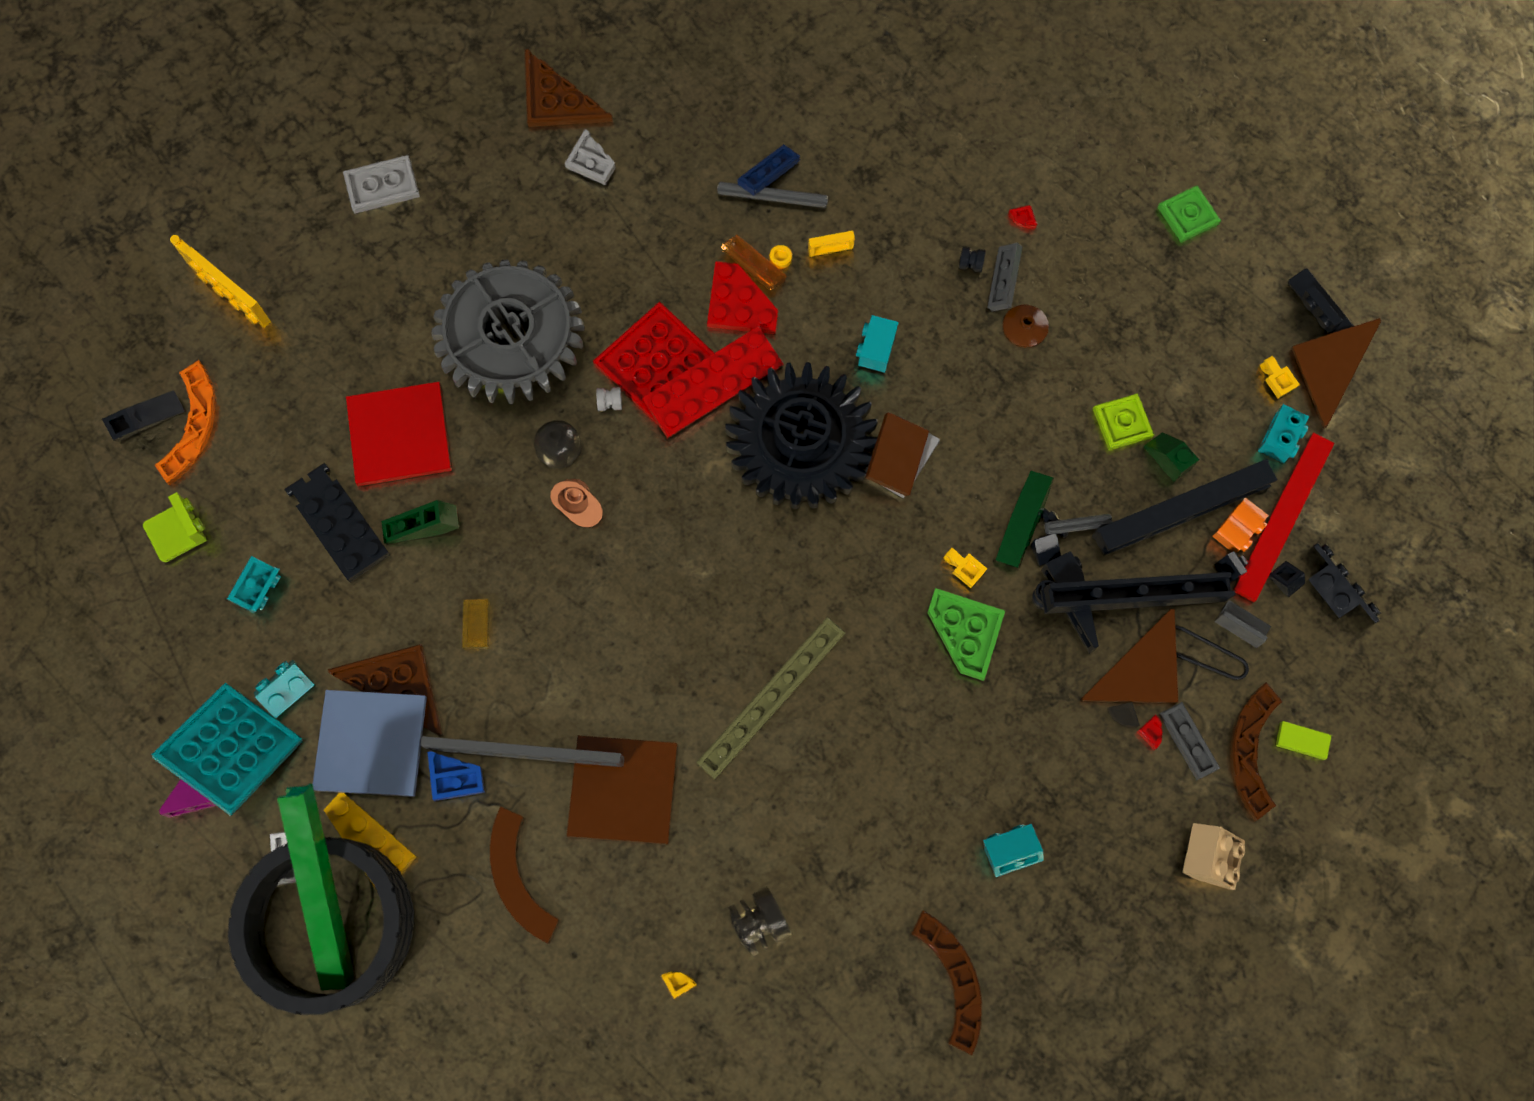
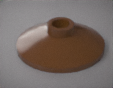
M1032 305L1013 307L1007 312L1003 320L1005 336L1010 342L1020 347L1028 348L1040 344L1046 338L1049 330V323L1045 314ZM1024 320H1027V321H1029L1031 324H1030V325H1026L1023 321H1024Z

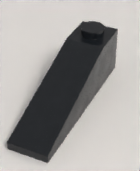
M1071 551L1045 563L1041 569L1045 578L1055 583L1085 581L1082 563L1077 556H1073ZM1067 612L1068 618L1089 654L1094 652L1099 645L1092 612Z

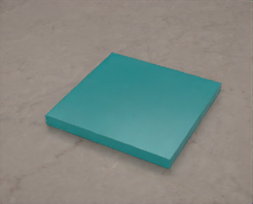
M224 683L151 755L154 760L232 816L292 754L303 740L299 735L230 685Z

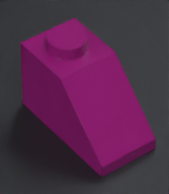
M180 779L159 809L160 815L170 818L216 805Z

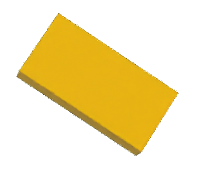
M853 230L810 238L808 241L809 256L853 249L855 241Z

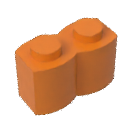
M1245 497L1212 537L1231 552L1234 551L1235 554L1240 550L1245 552L1253 543L1250 539L1254 533L1259 535L1267 526L1265 520L1269 515Z

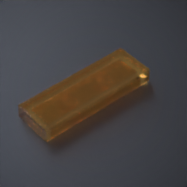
M735 235L722 244L721 250L770 291L785 282L787 276L740 236Z

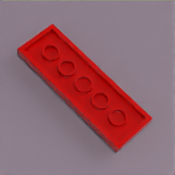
M758 326L642 398V401L668 439L737 396L740 390L745 391L751 387L753 377L761 381L767 377L768 368L772 367L774 371H777L783 367L784 363Z

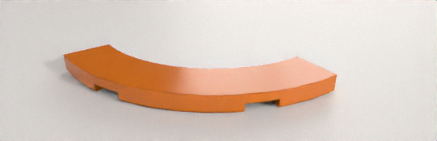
M200 360L179 372L186 385L188 398L190 399V411L184 428L185 433L180 442L176 443L173 449L155 464V467L169 485L183 476L196 462L204 450L213 428L215 395L208 372Z

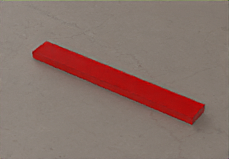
M1314 432L1310 435L1266 522L1267 526L1262 530L1247 560L1249 564L1244 566L1247 572L1238 578L1232 590L1238 595L1253 603L1257 600L1335 444L1334 442Z

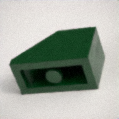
M1163 432L1144 445L1147 452L1173 482L1189 472L1199 461V458L1184 441Z

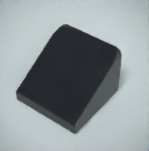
M1056 534L1034 539L1031 543L1039 566L1045 565V563L1061 556Z
M1288 561L1282 563L1269 574V578L1288 597L1305 584V573Z

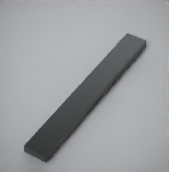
M425 736L421 738V746L430 751L614 767L624 766L625 759L621 753Z

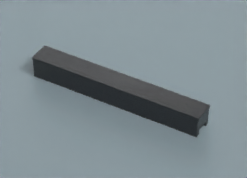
M1265 459L1100 527L1094 532L1092 537L1095 539L1103 556H1106L1271 487V483L1276 482L1278 479L1270 467L1268 459Z
M1231 572L1050 583L1040 590L1044 614L1226 602L1235 596V591L1231 590L1229 578L1232 577Z

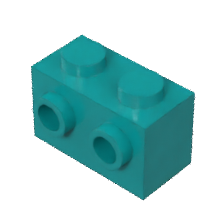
M874 315L871 316L870 323L865 322L862 336H865L864 343H859L856 356L860 357L858 366L881 372L886 371L899 322Z
M1283 404L1276 411L1258 452L1281 463H1284L1289 457L1294 458L1300 445H1297L1299 438L1302 439L1309 428L1306 425L1309 416Z
M1032 824L1026 826L1018 825L1009 832L1003 834L995 833L986 840H983L985 853L995 877L1044 861L1043 849Z

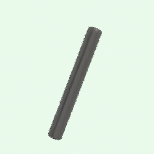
M719 182L717 188L718 194L823 208L828 203V196L822 194L765 187L753 196L738 184Z

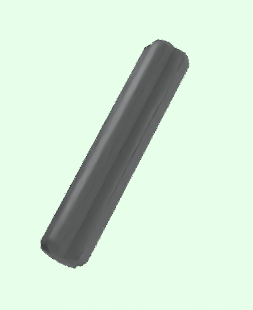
M1111 514L1046 522L1044 527L1045 533L1052 535L1100 528L1113 521Z

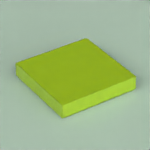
M1138 393L1093 407L1108 450L1154 437L1152 427Z

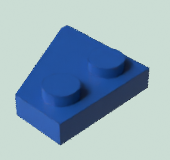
M432 751L427 752L432 799L434 801L485 793L482 767Z

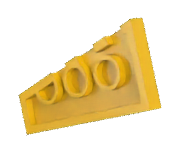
M338 793L324 809V812L341 838L365 843L378 850L399 869L401 874L417 857L346 793Z

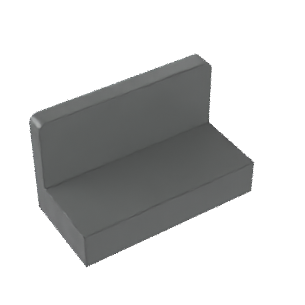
M1230 600L1225 603L1214 621L1256 648L1266 642L1268 638L1266 635L1271 628L1270 625Z

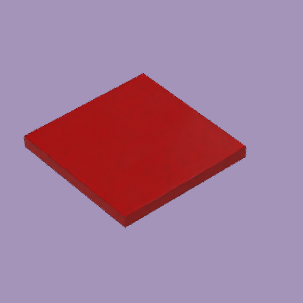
M659 301L593 360V364L617 387H620L621 391L657 424L643 403L642 398L711 356L714 352Z
M440 382L346 396L355 484L357 486L452 471Z

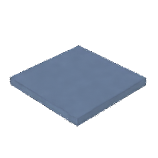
M326 690L313 777L314 791L415 797L427 697L424 695Z

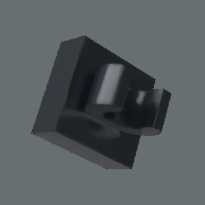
M1233 551L1215 563L1214 566L1219 573L1231 572L1232 577L1229 578V581L1232 583L1247 572L1244 566L1249 564L1244 555L1238 558Z

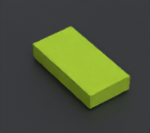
M1282 721L1279 725L1275 746L1326 760L1332 735Z

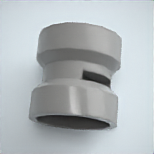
M613 387L611 391L605 388L596 389L598 411H606L610 407L614 410H622L620 387Z

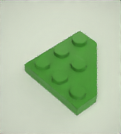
M935 588L927 612L958 671L961 674L984 681L1005 610Z

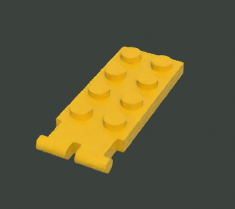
M178 235L170 237L171 243L187 264L197 272L196 275L205 284L209 282L213 286L212 289L219 296L228 298V302L237 311L242 310L245 313V317L254 325L259 323L266 328L271 323L258 302L195 249L186 244Z

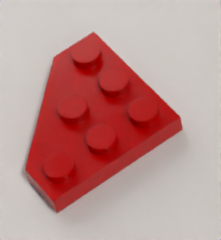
M715 261L707 327L749 332L759 326L765 334H776L778 309L739 264Z

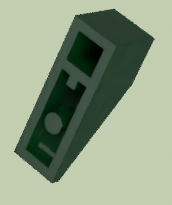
M440 500L381 521L384 544L437 536L459 528L456 505Z

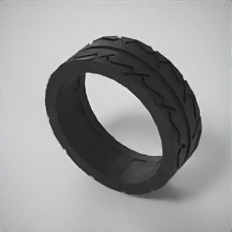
M324 837L328 854L337 855L351 861L363 870L373 882L381 899L384 915L382 939L378 952L369 968L357 981L334 994L309 992L295 986L282 976L273 964L266 948L264 919L269 899L278 882L293 869L288 844L286 843L284 847L282 845L266 854L250 870L249 875H246L236 891L230 910L231 917H229L228 926L231 956L235 961L234 965L242 981L256 996L274 1008L294 1014L317 1015L359 1004L380 992L395 976V972H398L404 962L413 937L412 931L414 930V908L410 891L399 869L384 854L365 843L346 838Z

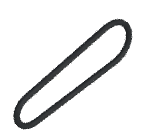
M1175 626V629L1182 630L1240 660L1245 666V672L1241 676H1234L1176 653L1178 658L1231 679L1241 680L1247 676L1249 666L1242 657L1182 626Z

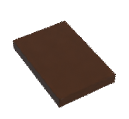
M886 413L865 478L904 496H909L929 430L892 413Z

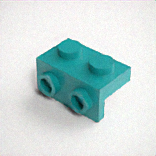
M251 556L228 595L227 600L252 613L256 612L257 609L262 610L269 597L265 596L270 587L274 589L281 577L277 574L280 569Z
M291 660L289 663L284 661L275 669L276 674L269 680L267 678L262 679L255 686V698L275 719L314 686V683L297 666L294 660Z

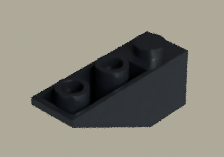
M173 390L122 409L103 418L102 421L113 441L120 442L184 413L185 410Z

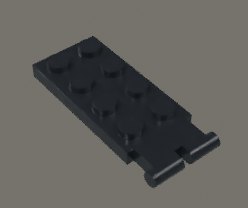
M324 462L307 474L311 479L309 482L306 483L303 478H300L284 490L289 497L294 495L300 504L296 506L345 578L351 582L390 556V554L338 480L332 481L327 474L330 469Z

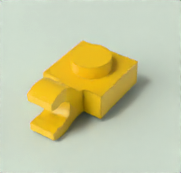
M1273 356L1265 359L1260 364L1262 371L1269 375L1265 381L1278 399L1300 386L1289 368L1286 366L1281 369Z
M952 547L943 557L947 563L956 567L953 574L970 588L974 586L987 570L971 554L963 558Z

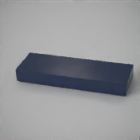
M783 144L739 177L738 185L755 196L800 162V155Z

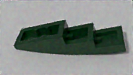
M1030 471L1005 531L996 561L1020 568L1027 545L1030 546L1036 525L1040 522L1054 477Z

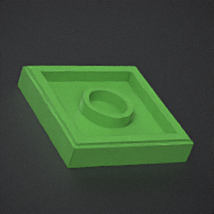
M1198 185L1158 205V209L1181 243L1219 225L1221 222Z

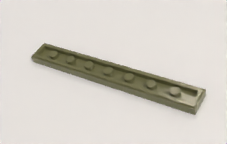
M827 617L696 763L716 780L843 638L846 632Z

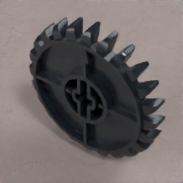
M789 362L785 367L784 380H780L771 367L768 368L767 387L756 377L752 378L754 397L743 390L738 392L739 401L745 410L730 406V416L739 425L726 424L725 432L731 438L738 439V441L726 442V450L730 454L740 455L731 460V465L734 470L741 471L746 469L747 472L742 475V482L745 485H751L756 482L758 484L756 488L757 496L763 497L770 492L773 494V504L780 505L784 499H789L793 509H798L801 501H807L811 508H818L819 498L824 497L827 502L832 504L836 502L837 490L847 495L853 491L850 479L854 481H863L865 479L866 472L859 466L866 467L870 464L872 454L864 451L874 449L878 438L865 435L873 432L878 422L877 419L862 420L869 414L872 404L869 401L857 407L855 406L860 397L861 388L859 386L847 394L844 393L847 375H841L831 385L829 384V366L823 368L818 379H813L810 362L805 363L801 377H796L794 368Z

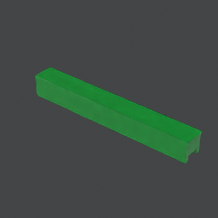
M313 783L305 786L287 787L285 789L286 795L279 796L277 799L320 990H343L350 985L355 975Z

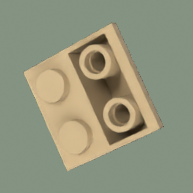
M1193 823L1183 873L1199 881L1235 890L1236 884L1240 879L1239 869L1241 859L1245 854V841L1222 827Z

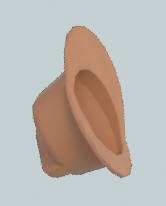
M565 479L552 488L550 495L552 503L572 522L582 527H593L599 523L603 514L602 506L590 492L585 482L580 479Z

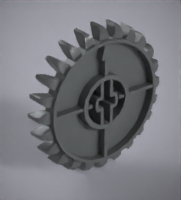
M508 259L502 260L500 266L494 268L491 263H485L482 266L483 271L479 273L472 269L467 271V280L465 282L455 280L451 284L454 290L452 295L443 294L440 300L445 309L436 310L434 313L435 322L441 323V325H436L432 328L431 332L433 340H441L434 346L435 355L437 358L445 356L441 362V367L445 374L456 368L453 374V381L457 387H460L468 377L470 378L468 389L474 398L482 385H485L486 395L490 403H494L499 388H503L509 404L514 403L516 387H521L529 401L533 400V382L537 381L541 388L548 393L551 391L547 374L551 372L554 376L564 381L566 376L559 362L562 360L573 366L577 364L576 357L568 346L583 349L581 337L571 332L585 331L582 319L573 316L582 313L580 304L575 301H568L574 298L572 289L564 286L558 288L562 284L561 278L556 274L546 278V269L541 265L530 270L528 262L523 260L518 262L517 266H511ZM505 324V326L510 331L512 336L514 338L516 337V343L512 341L506 330L502 329L501 325ZM521 324H523L526 335H524ZM493 333H494L495 336H496V339H497V341H498V344H496V341H495V339H494Z

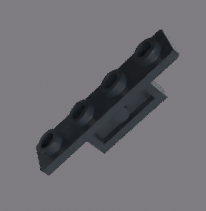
M1307 268L1289 279L1288 284L1303 301L1306 309L1311 311L1319 325L1328 334L1354 326Z
M1320 542L1313 545L1328 563V566L1308 580L1335 614L1340 618L1360 604L1375 623L1379 622L1381 618L1378 615L1381 614V611L1373 602L1368 603L1363 595L1366 593L1357 582L1353 584L1347 576L1350 573L1342 563L1337 565L1333 560L1332 556L1335 554L1326 543L1321 545Z

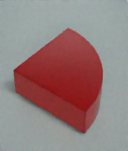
M1031 205L1009 210L1008 215L1010 219L1018 226L1027 229L1037 227Z
M1154 715L1137 731L1153 750L1157 749L1162 742V723L1157 715Z

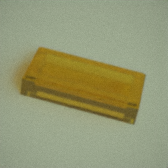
M463 600L462 648L488 649L489 600Z

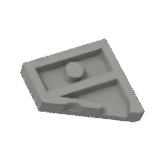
M584 130L565 162L567 169L603 185H606L616 168L615 162L609 155L604 153V149L600 144L593 140L588 130Z

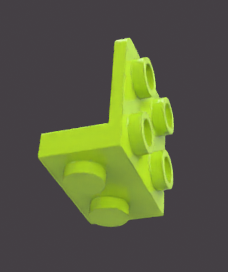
M177 492L168 496L173 507L143 523V528L162 562H168L207 541L203 533L205 528L198 517L195 518L192 512L195 509L191 501L187 497L183 498Z

